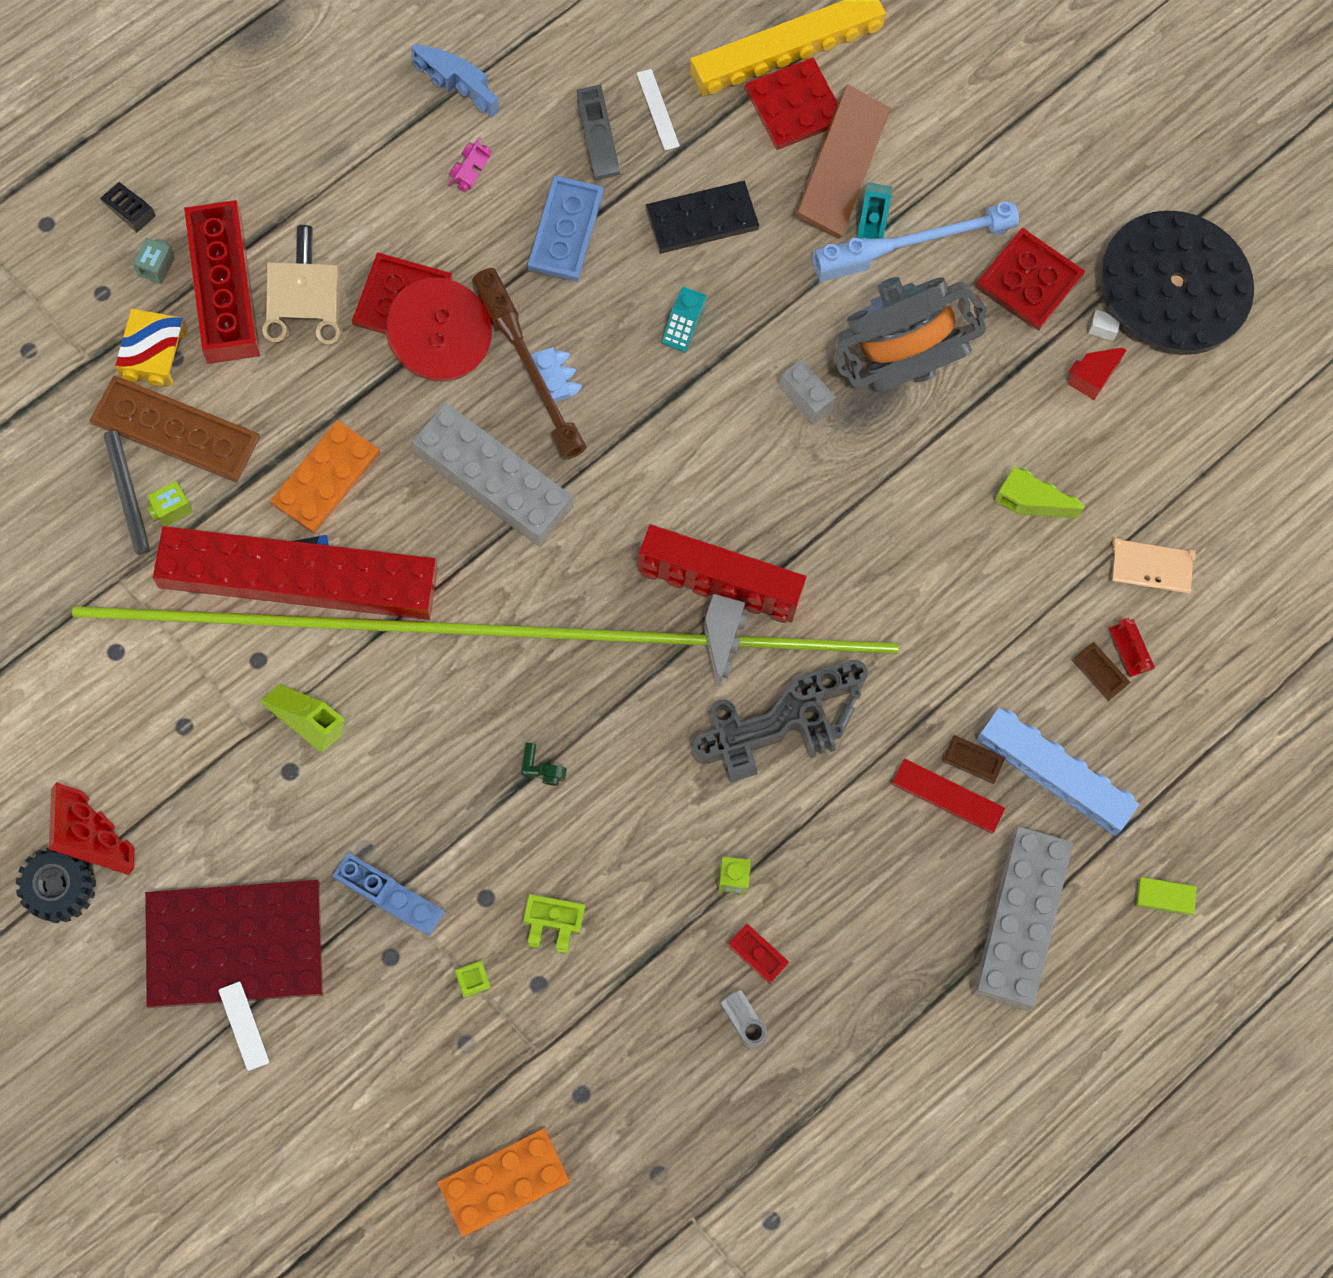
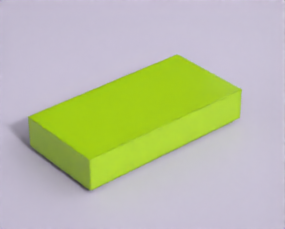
M1140 877L1138 880L1136 906L1192 916L1195 911L1197 886Z

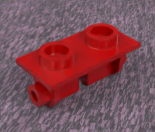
M1124 618L1119 621L1118 625L1108 628L1129 677L1155 669L1134 619Z

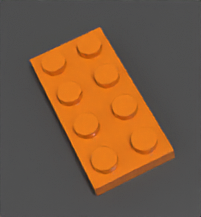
M337 420L270 500L271 505L312 534H315L381 454L380 449Z
M545 1128L437 1183L462 1237H465L569 1184L570 1181Z

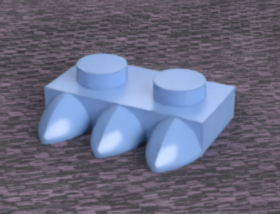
M552 347L530 354L555 402L570 398L579 392L582 387L581 384L566 382L574 375L576 369L569 366H560L567 361L570 353L561 350L554 351Z

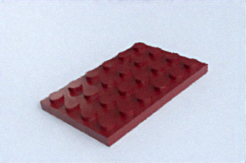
M319 880L145 892L147 1008L223 1003L219 989L237 982L241 983L247 1001L323 996Z

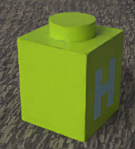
M177 481L147 495L151 505L147 506L149 513L154 521L160 519L163 526H168L193 513Z
M722 857L718 891L746 894L749 887L751 860Z

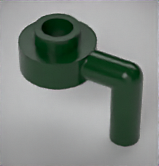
M525 743L521 769L523 776L543 779V784L559 786V782L566 780L567 769L564 767L550 764L533 766L536 744Z

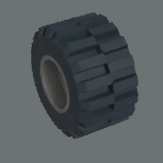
M47 847L46 852L41 849L36 851L35 858L29 856L25 860L28 863L26 868L21 866L18 871L22 873V877L16 878L15 883L20 886V889L16 890V894L22 898L20 901L21 905L28 909V912L52 923H59V921L69 922L71 921L70 917L75 916L78 918L81 916L80 910L82 908L88 909L91 905L87 903L89 897L94 899L95 896L92 887L96 886V880L92 878L94 872L87 866L88 863L50 850L49 847Z

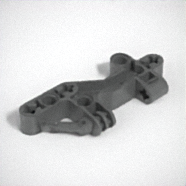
M851 660L798 676L791 682L768 714L740 722L732 702L725 699L718 700L713 704L710 713V723L713 730L698 735L694 740L692 747L694 760L700 764H710L722 760L726 775L731 783L757 775V767L752 751L779 743L791 730H796L801 734L810 758L815 757L816 752L824 754L825 749H829L830 752L835 751L834 740L843 736L844 730L855 710L853 706L861 696L860 689L867 678V667L861 661ZM859 675L858 680H855L854 676ZM830 679L835 684V687L825 688L821 684V680ZM801 687L802 691H807L806 695L803 696L801 692H797V689ZM851 693V699L848 704L844 705L835 725L829 726L821 701ZM719 710H724L729 713L730 718L720 720L715 714ZM812 712L817 716L818 720L809 722L804 718L803 714ZM821 728L823 733L820 734V732L816 730ZM809 732H814V736L810 737ZM705 744L706 748H710L709 753L700 750L701 745Z

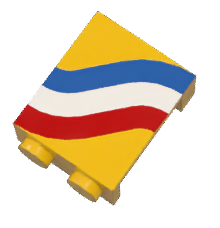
M131 309L115 364L120 377L129 382L145 381L156 387H163L164 385L173 386L174 381L170 374L179 338L185 339L188 331L184 318Z

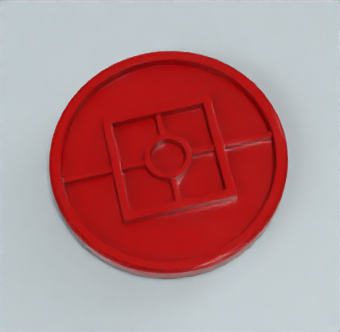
M425 278L409 284L395 297L386 318V336L394 356L410 372L427 380L452 381L470 374L483 361L491 344V321L484 304L469 288L450 279Z

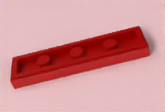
M905 758L891 784L991 834L995 832L1005 810V807Z

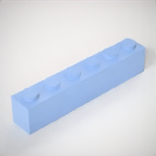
M999 707L977 738L979 743L992 752L1006 757L1005 761L1113 836L1118 835L1139 806V803L1134 801L1135 798L1132 794L1125 790H1118L1111 785V781L1106 776L1100 773L1095 774L1089 770L1088 765L1083 760L1077 757L1072 758L1064 752L1065 750L1061 745L1054 741H1047L1041 736V732L1030 725L1026 726L1018 721L1017 715L1010 710H1003Z

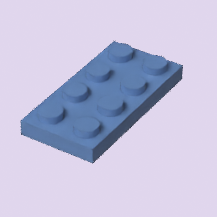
M554 175L528 262L529 271L579 282L603 198L604 187Z

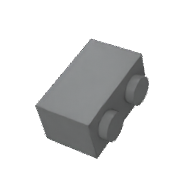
M802 359L781 374L779 388L812 425L833 411L836 396Z

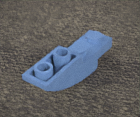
M416 44L411 47L414 66L421 72L425 71L436 86H442L448 92L456 87L462 96H468L474 102L478 110L486 112L491 117L499 112L498 97L488 89L487 75L476 66L441 49Z
M347 853L332 876L373 905L429 937L445 914L443 909L398 884L393 878L350 853Z

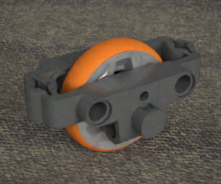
M899 277L886 279L877 286L880 296L871 300V306L857 311L847 318L850 329L839 333L834 340L837 349L834 361L840 374L848 377L851 384L858 388L873 383L875 391L882 392L912 379L915 382L927 381L936 375V369L964 358L972 352L969 341L979 338L986 330L983 320L987 313L986 306L980 297L973 293L964 282H957L947 286L945 278L939 277L915 286L913 283L902 286ZM968 298L971 300V302H972L973 305H974V313H975L976 319H975V317L973 316V314L970 312V306H971V305H970V302H969ZM959 299L958 309L964 319L970 324L954 328L955 315L950 304ZM859 343L866 358L874 362L861 371L860 358L855 349L850 347V345ZM843 351H845L850 359L852 372H850L848 365L845 364Z

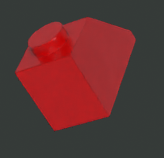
M1122 347L1086 353L1082 361L1076 359L1068 373L1072 376L1068 385L1095 400L1127 350Z

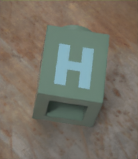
M146 237L132 264L137 276L162 285L175 257L168 243L161 239L152 240Z

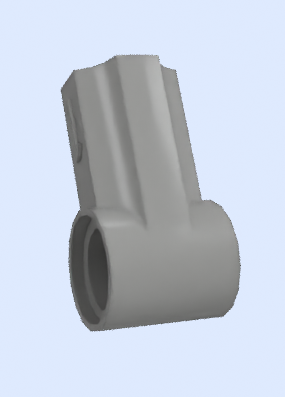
M742 990L734 992L720 1002V1005L741 1037L743 1045L749 1049L761 1048L766 1041L767 1029L765 1024L758 1018ZM749 1028H757L761 1031L762 1036L756 1041H751L746 1037L745 1033Z

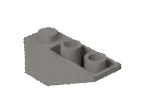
M713 594L705 618L704 630L716 685L721 686L723 677L729 678L733 664L729 662L730 654L737 653L740 638L736 637L738 629L744 630L748 614L744 613V602Z

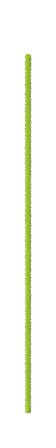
M73 606L72 609L73 617L708 645L705 634ZM736 636L740 638L738 647L898 654V643Z

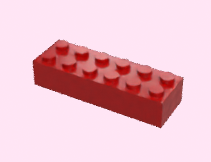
M237 200L184 207L201 346L207 364L260 356L242 215Z
M649 524L638 557V571L642 572L641 574L646 578L653 580L659 578L667 581L673 587L692 589L695 594L703 597L716 594L744 602V607L748 612L754 614L764 613L781 623L793 622L807 578L806 575Z

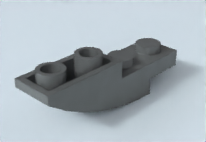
M601 84L577 89L595 180L621 175Z

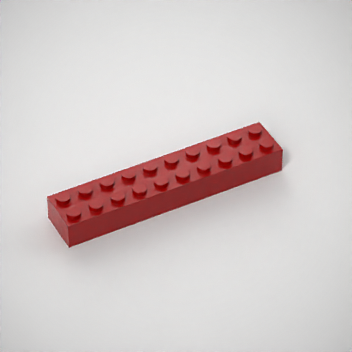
M162 526L152 578L160 589L430 620L438 566L436 558Z

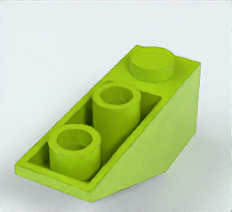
M1015 466L995 499V502L1019 515L1078 518L1085 507L1076 497L1063 494L1053 484L1042 482L1033 477L1030 471L1023 468L1019 469Z
M281 684L260 700V703L321 753L326 751L342 735L345 719L321 700Z

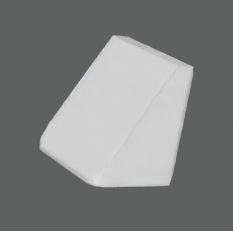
M1095 310L1088 334L1114 341L1118 333L1120 321L1116 316Z

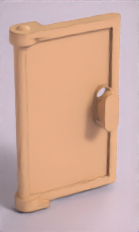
M1114 538L1112 581L1191 593L1195 550L1189 549L1187 551Z

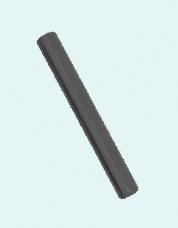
M116 430L108 431L103 436L133 548L137 555L146 554L150 551L120 436Z

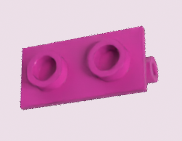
M481 137L474 143L469 141L461 153L464 156L462 162H456L449 172L452 178L448 186L456 182L458 189L463 192L472 188L479 176V173L473 170L472 167L474 166L481 171L491 157V149L486 145H479Z

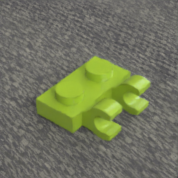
M529 894L523 924L531 926L528 947L540 948L543 928L559 931L556 952L567 954L571 933L580 935L585 904Z

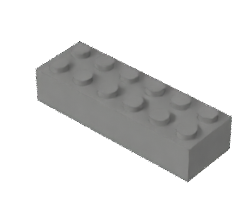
M447 403L440 408L411 442L414 455L538 547H541L573 508V496Z
M1019 826L1013 832L973 991L974 996L1029 1011L1035 1006L1073 842Z

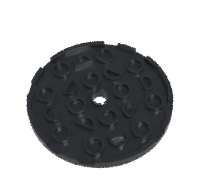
M1165 210L1141 215L1129 221L1114 235L1101 260L1100 287L1111 315L1117 317L1125 326L1124 330L1139 342L1143 340L1156 346L1158 351L1178 355H1191L1213 350L1238 332L1252 308L1254 299L1253 274L1242 249L1222 228L1194 214ZM1180 276L1184 282L1183 286H1176L1172 283L1171 277Z

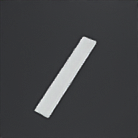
M652 69L638 72L637 76L664 150L679 147L680 145Z

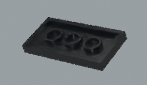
M745 180L646 204L647 216L659 254L759 230V222Z

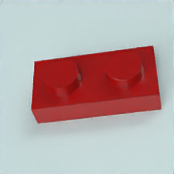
M748 924L727 945L769 985L789 964L785 957Z

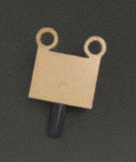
M310 225L297 226L296 263L267 262L266 322L263 324L262 332L265 339L270 342H283L289 337L290 327L283 318L323 319L316 328L318 340L324 344L332 345L342 339L343 330L339 324L340 266L312 264L313 228ZM274 323L280 324L283 330L278 338H274L270 334V328ZM327 325H332L336 330V335L332 340H327L323 336V330Z

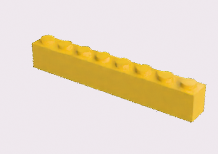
M843 0L690 58L689 72L701 96L716 94L725 87L739 85L746 79L754 76H763L770 70L778 67L784 68L791 62L807 59L814 53L822 50H831L838 44L846 41L852 42L859 36L867 33H875L883 28L886 12L879 0Z

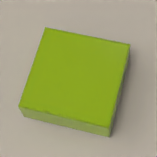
M482 960L454 970L464 999L491 989Z

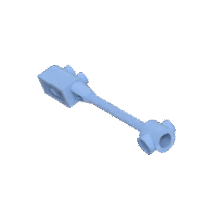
M1004 201L999 203V205L987 207L983 217L893 239L853 238L848 242L836 245L828 244L823 248L813 251L812 262L818 280L822 282L867 271L871 261L897 248L988 226L991 233L1003 235L1009 229L1018 227L1019 215L1014 202Z

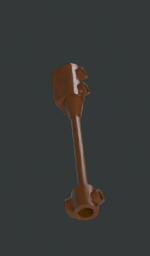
M487 268L478 272L472 279L473 289L477 297L484 304L494 331L501 330L517 350L556 427L551 433V437L564 460L580 455L586 450L587 446L575 423H565L523 341L518 312L496 269Z

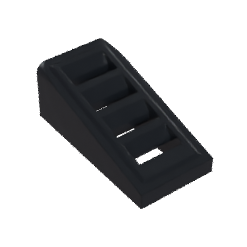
M120 182L100 198L108 208L136 233L156 216L153 208ZM122 192V194L119 197H117L114 201H111V199L117 193ZM127 197L128 199L119 207L118 204ZM134 203L130 209L124 211L130 204ZM139 208L140 211L132 217L131 214Z

